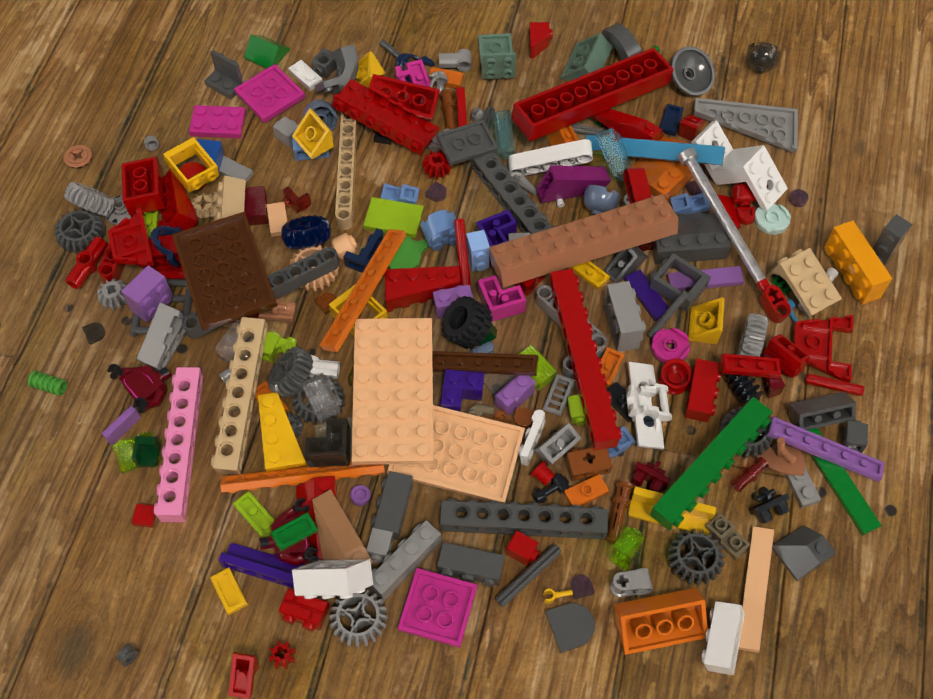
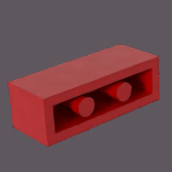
M696 358L692 370L684 418L708 423L710 416H714L716 405L713 404V401L717 399L719 392L716 382H720L722 371H719L720 363Z

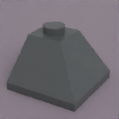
M806 526L799 528L772 545L773 551L796 581L829 562L836 554V551L822 534Z

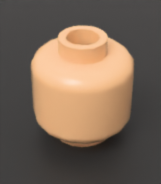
M343 233L331 240V247L337 251L339 259L344 260L346 251L356 253L358 245L352 234Z

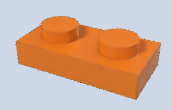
M609 347L606 348L601 358V372L606 376L607 385L605 387L607 388L611 386L625 354Z

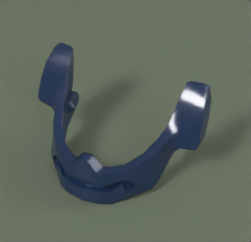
M402 53L396 59V66H401L402 71H404V62L409 58L415 61L422 59L424 65H435L426 56L420 58L409 53ZM405 77L406 82L411 83L410 79L408 77Z
M162 225L152 230L150 234L151 240L155 248L167 256V261L172 266L179 267V262L174 252L163 247L158 237L161 235H172L181 232L182 229L180 227L173 228Z

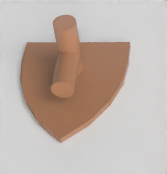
M782 437L778 438L777 443L762 455L756 456L762 464L771 470L787 475L804 476L805 461L800 449L786 444L785 439Z

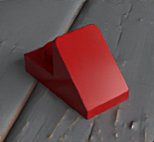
M689 114L682 119L678 135L693 141L699 129L704 126L705 120Z
M233 653L228 696L245 699L251 698L254 675L259 669L255 655Z

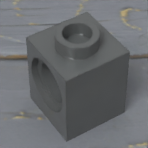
M325 48L312 59L313 71L326 79L337 69L332 52Z
M848 420L842 429V445L862 453L868 444V424L858 420Z

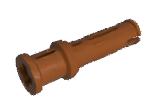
M450 89L440 92V99L442 100L441 109L445 114L446 129L457 128L455 119L456 103L453 99L455 94Z
M616 482L617 491L612 499L614 508L606 542L610 544H619L625 512L631 504L629 499L631 491L634 490V485L629 482Z

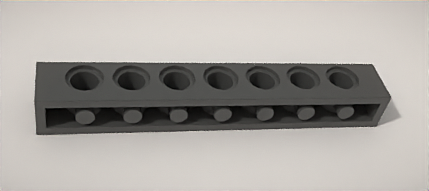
M495 152L471 159V168L505 211L510 210L522 233L534 234L555 227L551 226L546 215L539 211L537 204L531 201L526 190L519 186L517 179L511 176L508 168L499 161L498 155Z
M447 499L441 503L440 531L514 535L516 531H519L526 536L605 540L608 533V509H602L600 506L582 508L579 505L561 507L559 504L541 506L538 503L520 505L518 502L500 504L497 501L481 503L477 500L461 502L456 499ZM460 512H464L467 514V516L464 518H459L457 514ZM480 513H484L488 517L485 519H480L477 517V515ZM505 514L508 516V519L501 520L498 516ZM525 515L529 520L521 521L518 517ZM545 516L549 518V521L542 522L539 518ZM565 517L568 518L570 522L563 523L560 519ZM586 518L590 520L591 523L584 524L581 522V519Z

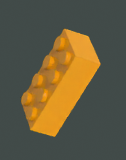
M853 220L835 226L824 246L826 254L831 257L835 268L840 271L844 282L850 286L854 297L859 300L861 305L881 298L893 278Z

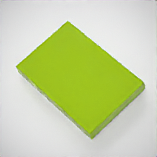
M372 197L363 228L375 231L378 228L383 230V233H387L388 229L404 230L406 236L416 238L424 206Z

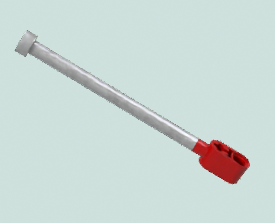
M688 148L678 155L679 161L683 166L687 165L762 294L759 297V301L769 319L774 323H782L791 313L788 301L779 287L770 285L698 164L696 160L698 155L695 149ZM777 310H780L783 315L779 314Z

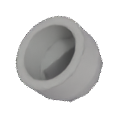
M477 107L471 111V120L473 122L483 119L484 112L482 109Z
M149 135L144 139V145L147 150L154 151L159 147L156 137Z

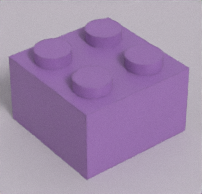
M149 265L121 291L130 310L147 323L154 318L159 303L167 305L174 297L165 276Z

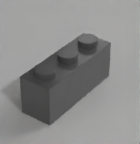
M897 214L884 227L873 247L874 252L884 267L893 258L913 225Z
M845 391L789 403V421L793 425L805 430L847 422L848 420H856V402Z
M389 471L387 478H383V494L377 500L376 508H379L378 513L373 515L371 527L393 532L394 539L399 540L414 484L413 476Z
M443 542L437 564V573L452 578L453 576L459 577L461 580L470 583L474 581L482 582L484 586L488 587L499 586L505 555Z

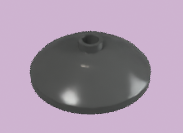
M684 47L674 54L670 65L674 68L672 79L675 85L683 93L690 96H701L707 93L715 81L714 66L708 55L696 47Z

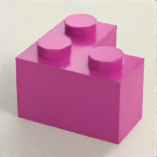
M496 275L478 280V294L482 304L491 310V316L493 317L491 322L525 312L526 298L520 285L502 290Z

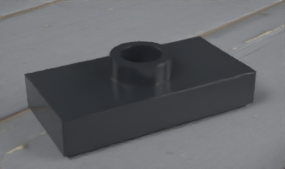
M616 382L607 389V392L610 391L612 403L610 404L629 423L632 418L628 416L626 390Z

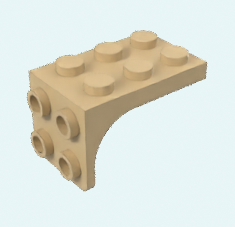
M810 248L805 251L799 249L791 257L787 258L786 256L770 268L771 271L767 274L768 278L777 274L786 280L809 317L842 299Z

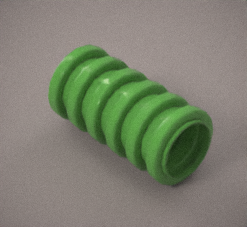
M36 370L28 377L29 387L56 394L57 396L63 395L67 388L65 379L55 378Z

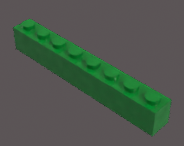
M752 397L652 507L650 516L668 531L673 526L677 528L685 519L683 515L686 512L691 513L697 506V499L699 497L703 499L710 491L708 487L712 483L716 485L722 478L721 472L724 469L728 471L735 463L733 459L737 455L739 457L742 456L748 448L746 444L749 441L753 443L760 434L758 431L761 428L766 429L772 421L769 418L773 411Z

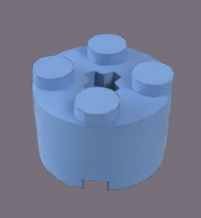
M447 210L434 212L427 216L428 220L425 223L424 220L421 222L422 232L428 246L433 251H438L443 248V245L449 243L450 245L457 244L454 224L456 216L453 211L451 213H448Z

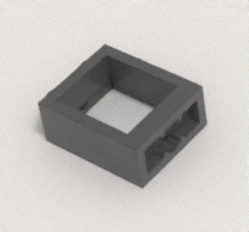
M673 253L669 259H664L660 270H655L651 275L650 280L652 282L650 288L671 302H674L682 291L661 278L671 267L697 282L688 292L690 295L680 306L688 311L708 287L711 276Z

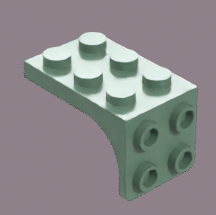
M511 33L478 35L482 79L515 78L516 53L513 52Z

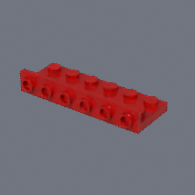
M350 79L339 94L333 96V108L420 156L425 152L440 127L426 119L414 116L375 94L369 88L353 79Z

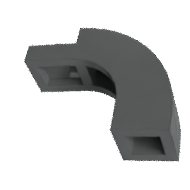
M616 23L602 30V35L614 46L620 60L642 52L637 40L625 26Z
M354 44L341 47L332 52L337 68L336 75L333 79L322 81L315 85L316 92L323 91L327 93L331 91L332 95L340 92L350 79L355 80L358 72V56Z

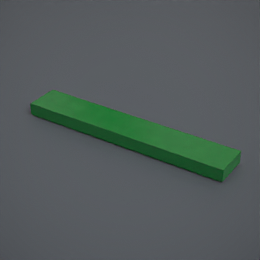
M818 428L808 430L823 437ZM809 453L861 535L864 536L882 526L846 470L841 466Z

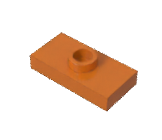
M600 474L564 490V495L570 506L579 505L581 507L609 494V489Z

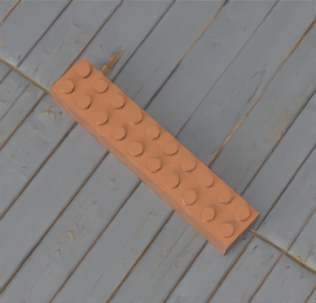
M661 194L489 247L490 260L504 288L678 234V216L664 195Z

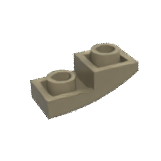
M721 513L706 525L713 538H718L719 545L723 546V549L735 561L750 548L751 544L735 531L736 526Z

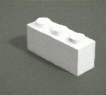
M715 601V607L711 608V628L707 629L706 642L708 644L707 649H704L702 653V663H704L708 671L734 675L745 615L742 605Z

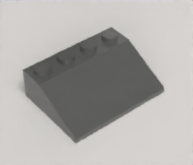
M715 213L677 215L678 234L651 242L655 264H662L664 259H669L673 253L687 262L727 259L731 249L730 239Z

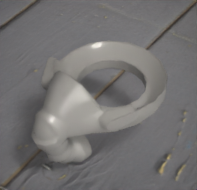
M443 71L433 72L428 75V78L431 80L429 87H432L436 81V89H440V92L444 90V84L448 82V77Z

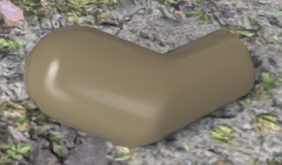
M476 404L467 411V414L479 417L482 415L493 416L495 407Z

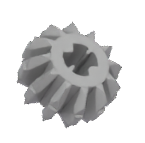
M113 278L111 282L106 280V284H100V289L97 290L99 303L104 308H111L113 311L116 307L121 309L122 304H127L121 292L127 285L121 279L117 281Z

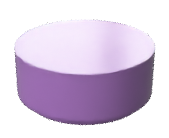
M357 485L351 490L350 499L354 505L364 506L370 501L371 493L366 486Z

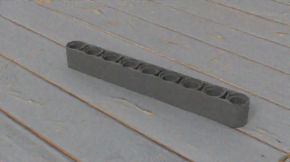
M326 247L268 275L274 297L279 298L336 270L339 266L337 251L332 247ZM196 311L188 314L182 320L185 332L190 338H198L225 325L222 324L202 331Z

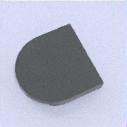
M570 603L545 612L560 654L582 647L592 638L595 631V620L586 607Z

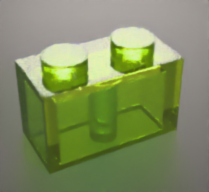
M626 526L613 546L609 561L627 571L638 555L645 537L637 529Z

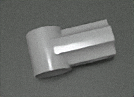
M460 49L457 53H439V68H457L459 71L466 72L472 67L471 52L467 49Z

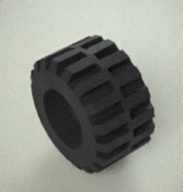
M463 296L453 301L443 315L444 319L441 325L443 326L442 332L444 337L466 349L479 346L480 342L486 339L485 337L489 334V329L492 327L491 321L493 317L491 316V310L472 297Z

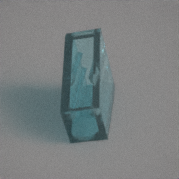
M510 110L493 112L494 137L498 146V151L496 152L498 157L508 159L510 155L515 154Z
M610 128L595 136L613 178L623 181L624 169L632 168L621 135Z

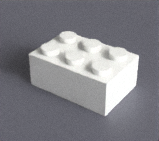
M370 559L318 560V562H312L292 570L295 596H304V599H312L317 596H322V599H329L340 595V599L351 598L353 593L365 592V588L373 585Z

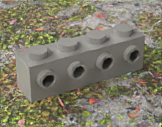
M425 521L422 525L418 524L413 529L412 535L408 539L404 538L398 544V549L393 554L389 553L383 559V564L378 569L374 568L372 570L373 585L368 588L376 593L384 602L442 543L441 533L428 521Z

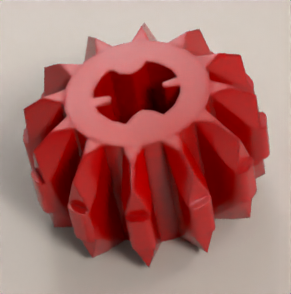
M438 150L436 153L430 151L429 155H425L422 162L424 173L429 175L430 179L433 177L436 180L439 177L444 179L445 175L450 174L452 168L444 153H440Z

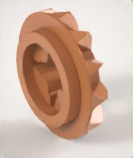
M84 145L70 147L63 157L65 164L69 168L74 167L76 170L79 167L84 168L85 164H90V160L93 159L91 150Z

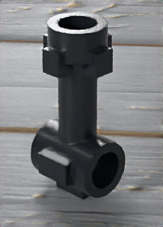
M560 473L551 479L553 484L543 490L540 488L535 489V492L532 493L535 502L538 504L541 502L545 503L547 501L546 497L558 490L561 494L564 490L569 489L570 486L568 485L569 481L567 478L563 477Z

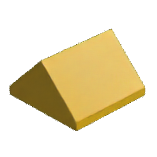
M309 108L292 137L307 155L314 159L333 148L334 144L332 131L314 110Z
M723 297L691 307L688 335L690 341L718 344L723 330L725 302Z

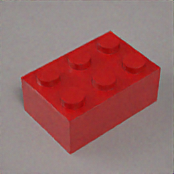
M157 156L122 163V198L129 215L137 214L136 210L138 208H141L143 213L165 209L163 170Z

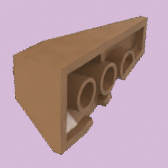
M331 489L312 499L322 560L370 559V562L373 563Z

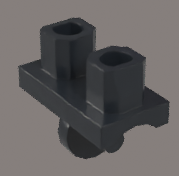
M763 486L758 489L759 495L755 497L757 502H763L748 509L751 515L756 514L760 523H767L773 519L770 508L774 507L777 516L790 511L787 503L790 497L786 493L772 498L771 496L776 494L775 490H768Z

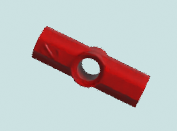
M96 236L93 241H90V245L84 251L77 254L76 264L65 279L66 284L74 289L82 287L89 274H93L97 270V262L108 246L106 241Z

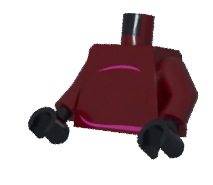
M111 364L107 372H111V379H117L118 375L121 377L119 378L121 383L134 399L133 408L139 407V413H144L148 409L160 406L167 393L163 382L171 377L166 367L155 373L150 365L120 368L117 364Z
M303 498L296 500L295 505L284 511L273 521V524L270 525V532L303 515L300 514V511H309V506L302 508V503L307 500ZM271 535L259 538L260 550L273 548L274 557L289 565L296 566L307 563L309 560L312 562H318L319 560L316 556L312 557L313 553L319 550L309 547L308 538L282 552L279 551Z

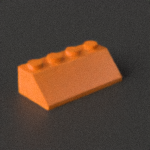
M697 588L614 604L616 625L625 655L706 639L708 629L706 604L704 597Z

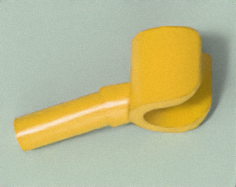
M548 588L544 591L543 595L550 594L552 598L545 599L544 603L552 604L555 598L573 595V590L555 592Z

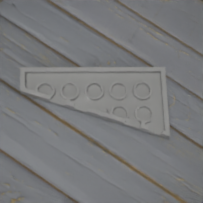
M695 98L694 116L710 122L717 120L721 126L790 152H797L798 109Z

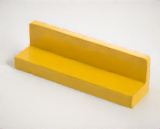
M635 487L628 516L660 524L650 516V512L664 494ZM698 503L691 513L686 512L683 515L685 519L677 528L675 526L672 528L683 531L687 529L689 532L695 528L697 533L703 529L704 535L707 536L710 532L707 530L706 525L713 520L716 507Z

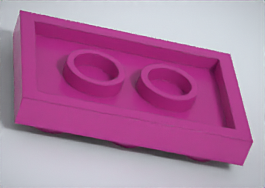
M194 105L189 134L196 137L241 138L246 109L245 107Z

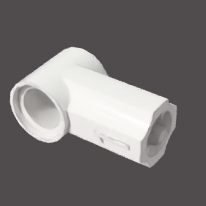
M311 355L313 360V368L310 370L311 374L309 375L311 379H314L315 374L318 377H322L324 374L326 378L331 376L333 379H338L340 373L339 361L320 360L318 357Z

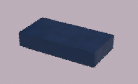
M667 104L660 126L664 134L676 136L684 107Z

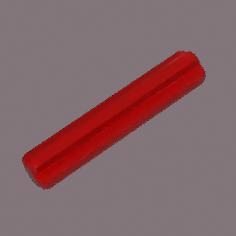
M810 373L805 378V383L840 392L845 391L846 393L862 396L864 393V386Z

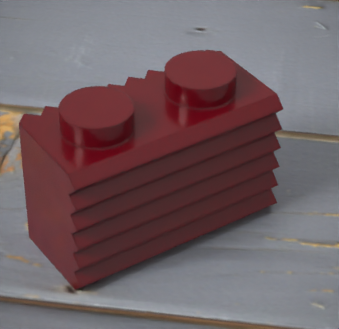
M265 186L245 187L244 211L249 225L267 224V194Z

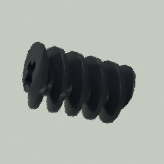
M724 374L725 377H728L727 381L731 384V388L735 390L736 396H739V401L743 403V407L752 397L759 401L760 397L764 394L763 391L756 392L760 388L759 384L752 385L756 381L755 378L749 379L750 376Z

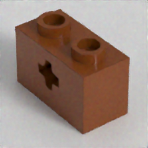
M592 445L582 450L575 448L570 450L565 458L571 482L591 478L598 474H609L613 468L607 448L594 450Z

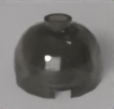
M760 42L756 46H754L755 43L750 44L746 53V61L752 70L758 74H763L777 66L781 51H777V46L765 42Z

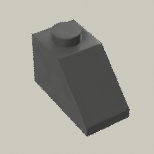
M638 246L620 251L604 272L610 276L614 283H619L626 276L634 273L648 256Z

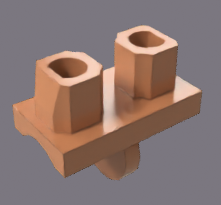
M275 298L277 307L259 313V319H265L266 322L283 321L284 323L291 324L294 321L296 303L280 302V299Z

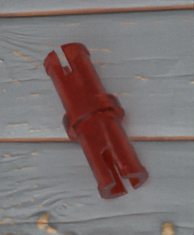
M759 457L749 468L743 469V473L737 479L731 482L732 487L737 492H741L749 483L755 482L758 479L757 476L769 467L768 462L764 458Z

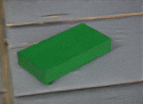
M307 512L270 532V535L279 551L282 552L317 533L318 529Z

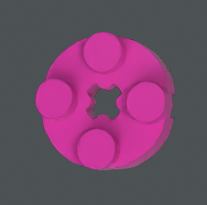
M664 328L654 335L651 352L659 361L666 363L673 358L682 360L687 358L690 344L688 336L683 331L676 328H671V330H665ZM673 343L674 349H669L666 344L670 345Z

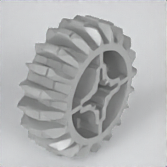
M70 182L65 190L64 197L67 201L93 213L108 216L114 209L115 200L112 197L87 185Z
M750 313L748 315L740 338L737 355L760 357L768 328L766 316L757 313Z
M367 589L364 594L353 593L351 598H346L342 601L339 599L335 600L338 607H331V611L334 614L329 616L330 621H333L330 627L331 629H336L333 632L334 636H340L339 640L341 643L347 640V646L350 647L354 641L356 648H359L360 642H364V645L368 646L369 639L373 643L376 642L375 634L380 637L383 635L380 629H386L387 627L384 621L388 620V616L384 614L387 612V608L382 606V599L377 600L378 596L376 593L370 596V590ZM359 603L357 607L353 609L348 608L353 604ZM367 604L375 610L376 619L366 614ZM362 614V618L355 621V617H359ZM342 616L351 622L350 631L342 626ZM362 627H370L367 631L359 633Z

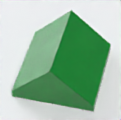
M251 34L244 59L267 69L274 64L278 65L290 51V47L263 35Z

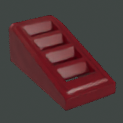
M767 353V354H764V356H763V357H769V358H770V356H769L768 353ZM763 377L767 397L772 398L781 395L785 387L782 378Z

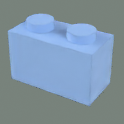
M480 230L466 233L471 272L483 271L489 268L490 246L485 231Z

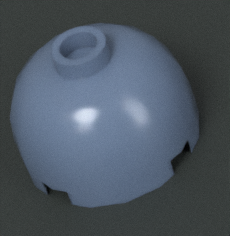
M314 100L305 107L303 118L309 108H311L331 131L335 129L338 117L335 109L329 102Z
M589 185L588 188H585L583 201L585 207L592 212L591 215H596L616 209L620 200V194L612 190V193L606 191L607 187Z

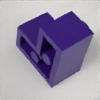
M508 209L477 221L476 231H485L489 246L491 247L507 242L508 234L516 233L517 222Z
M445 369L441 407L461 412L463 399L482 401L484 373Z

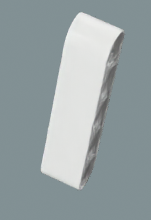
M583 139L510 155L508 157L509 173L512 177L514 175L521 177L522 175L527 176L546 172L550 165L575 166L591 162L593 160L592 142Z

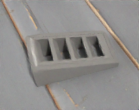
M556 374L543 410L561 417L568 397L574 388L575 380ZM558 384L566 385L568 388L559 387ZM558 390L564 392L565 396L555 393V391ZM553 396L562 399V403L552 400ZM550 403H552L554 405L560 406V409H554L552 407H549Z

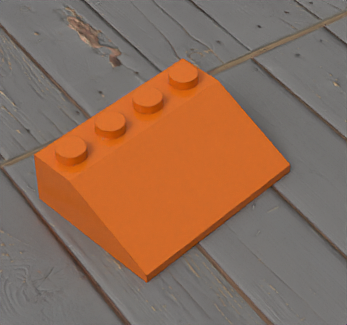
M664 136L659 140L666 142L689 143ZM640 158L631 167L644 168L651 195L655 197L663 194L668 202L670 197H674L693 178L687 165L683 166L678 161ZM698 163L701 169L705 166L704 164Z

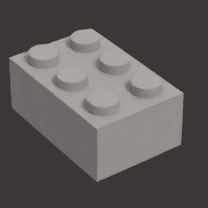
M629 281L607 284L603 302L613 341L618 352L639 349L640 343L643 341V332L646 331L645 322L640 318V305L636 304L635 289L631 288Z

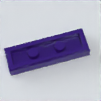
M641 270L626 276L624 281L630 282L631 288L635 289L638 300L655 322L658 321L669 308L659 293L650 288L651 283Z

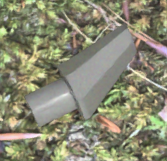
M514 175L521 188H524L533 195L537 194V190L525 176Z

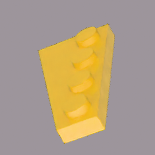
M278 392L258 395L266 472L305 466V459Z

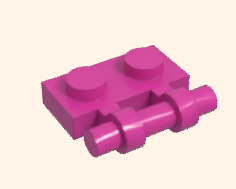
M422 59L406 63V70L402 71L401 66L394 68L396 79L406 81L405 77H409L411 83L429 87L430 80Z

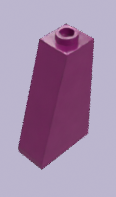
M550 165L536 190L541 203L558 199L583 196L585 188H588L589 185L607 187L611 179L605 167Z

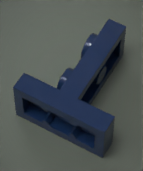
M376 228L375 232L370 234L366 247L361 249L359 255L346 251L344 255L345 267L363 273L384 238L383 230Z

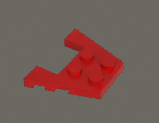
M846 315L843 318L830 317L827 320L812 319L795 322L793 343L811 356L807 365L850 383L852 380V364L832 361L833 331L851 333L853 331L854 315Z

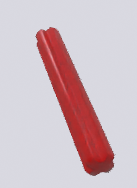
M460 218L454 221L461 285H470L471 288L465 220Z

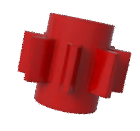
M277 641L275 648H269L273 656H270L268 659L270 662L276 661L274 664L276 669L284 666L287 670V665L290 662L295 663L292 655L296 651L294 648L289 649L290 643L288 641L285 645ZM281 652H284V653H285V654H284V657H285V658H283V659H280V653H281Z

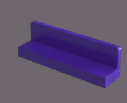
M234 543L230 544L226 554L221 553L218 560L224 568L229 567L231 570L293 589L292 570L304 566V564L292 566L281 562L280 559H276L274 555Z

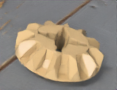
M203 193L200 196L196 194V198L191 199L198 218L211 216L212 208L215 206V203L212 202L213 196L211 193L209 195ZM205 201V207L202 209L201 205Z

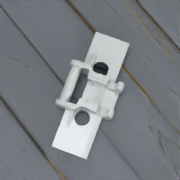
M628 362L630 385L626 390L628 416L635 422L637 446L663 450L664 441L661 421L667 422L672 420L667 398L668 386L656 383L653 365ZM656 394H659L661 411H659V407L652 406L651 397H654Z

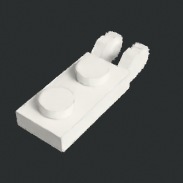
M536 410L532 415V427H528L525 434L526 442L520 446L518 456H520L522 465L529 466L546 422L543 410Z

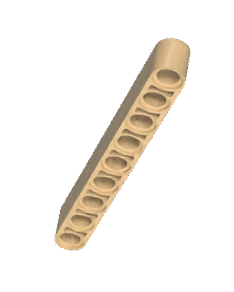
M342 112L335 215L338 228L348 230L353 225L358 121Z

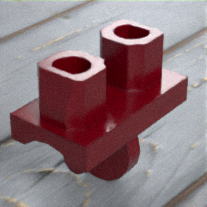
M658 460L655 465L647 462L646 465L637 462L632 473L634 475L631 483L641 487L645 480L651 484L649 490L661 493L666 490L670 478L664 475L665 470L659 468L661 462Z

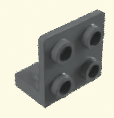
M212 50L210 53L215 71L204 80L205 85L231 100L236 96L234 88L243 83L239 64L235 60L225 57L222 53Z

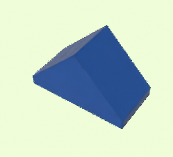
M196 139L216 163L219 172L224 156L222 142Z

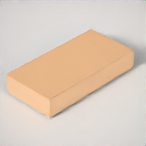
M285 203L266 204L271 237L289 234Z

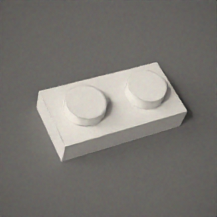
M302 60L288 68L289 73L309 91L313 90L315 85L322 82V78Z

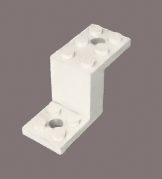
M717 120L712 121L691 142L692 144L712 145L713 142L714 146L725 147L723 166L704 164L716 185L747 182L762 211L768 210L788 189L764 145L733 149Z

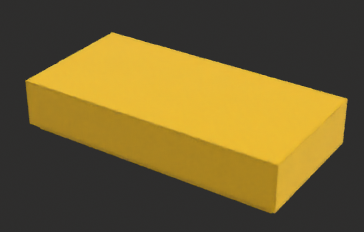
M229 567L210 577L228 615L248 605Z

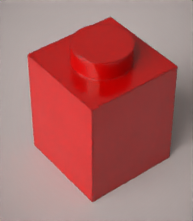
M516 531L507 546L506 555L529 566L531 561H536L540 553L538 550L539 542Z

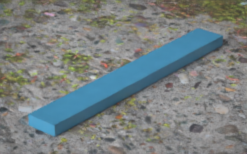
M586 135L585 138L592 142V154L680 162L678 155L688 148H694L698 155L696 159L698 163L723 166L725 147L597 135Z

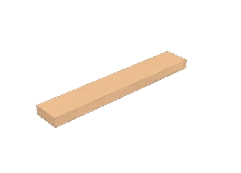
M753 526L743 599L745 615L739 650L756 653L760 651L774 537L773 529Z

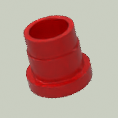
M545 461L530 474L531 477H535L544 486L555 477V474L546 466L547 463Z

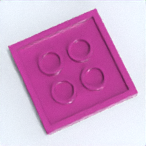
M276 64L234 88L235 94L264 123L306 98L305 93Z
M416 568L399 622L398 631L460 648L478 585Z

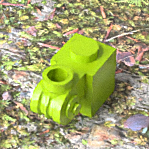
M267 331L262 360L274 363L279 353H285L286 350L296 347L297 341L292 337L285 339L274 331Z

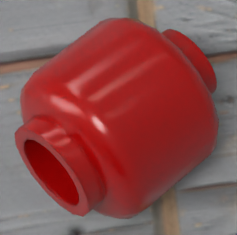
M747 182L735 183V186L731 189L732 201L737 206L750 207V204L756 200Z

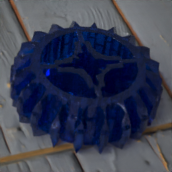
M308 215L300 218L296 217V219L290 220L282 226L281 236L285 245L290 248H310L326 242L330 238L331 227L328 220L322 216Z

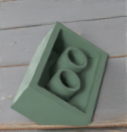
M602 33L577 42L560 78L565 81H571L604 68L613 46Z

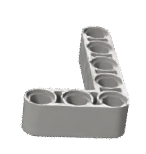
M549 285L539 286L536 293L537 306L561 327L551 287ZM591 323L593 330L592 340L601 345L597 346L596 354L597 357H602L608 340ZM568 355L563 361L562 375L575 379L573 370L567 368L571 366Z

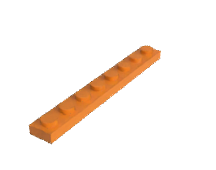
M388 229L319 346L322 350L339 351L405 239L406 234L404 230Z
M352 461L335 462L268 472L261 471L222 476L220 488L221 493H235L239 490L247 489L254 491L263 487L276 488L287 484L295 486L315 477L335 476V480H339L345 477L358 478L361 475L376 476L380 473H385L384 464L352 465Z

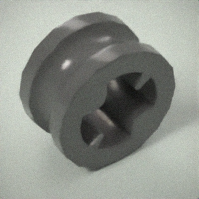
M128 644L118 652L116 659L122 661L121 665L126 667L137 658L139 652L133 650V646Z

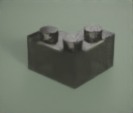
M347 418L327 419L326 437L306 438L304 457L309 468L349 466L351 428Z

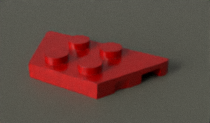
M138 208L136 210L137 214L130 219L124 218L118 225L108 230L113 260L118 264L155 266L144 213L141 208Z

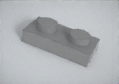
M806 468L804 476L784 474L800 508L811 506L821 501Z

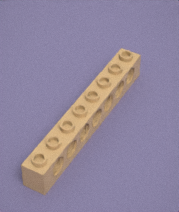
M242 317L241 323L237 325L238 339L233 345V353L235 355L234 360L230 361V378L226 381V390L228 391L227 396L223 398L222 402L224 412L223 416L219 418L220 433L215 438V447L217 448L216 453L212 455L211 466H213L217 473L237 475L242 472L268 330L265 319ZM254 337L251 342H246L247 338ZM245 355H251L248 360H242ZM247 373L244 379H239L241 374ZM238 392H244L242 397L235 398ZM234 411H240V414L238 416L231 417ZM230 430H237L235 435L228 436ZM227 449H233V452L229 456H224V453Z

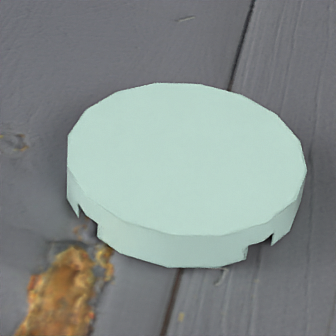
M773 204L765 211H762L759 206L755 212L754 223L759 230L766 234H781L787 230L790 224L791 215L783 205Z

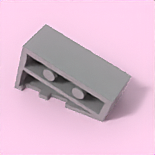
M159 303L143 345L138 352L137 360L142 365H150L157 372L167 367L186 334L182 325L184 316L180 311Z

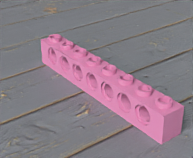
M176 367V374L172 376L174 389L170 393L171 410L167 412L169 425L168 428H165L166 446L162 448L164 461L163 465H160L159 468L161 482L157 485V495L159 497L158 503L154 505V514L160 522L186 521L204 378L201 369L198 367ZM180 423H185L183 426L177 427ZM178 441H183L181 444L175 445ZM176 459H180L178 463L172 464ZM173 478H178L177 481L170 483ZM170 497H175L173 501L167 502Z

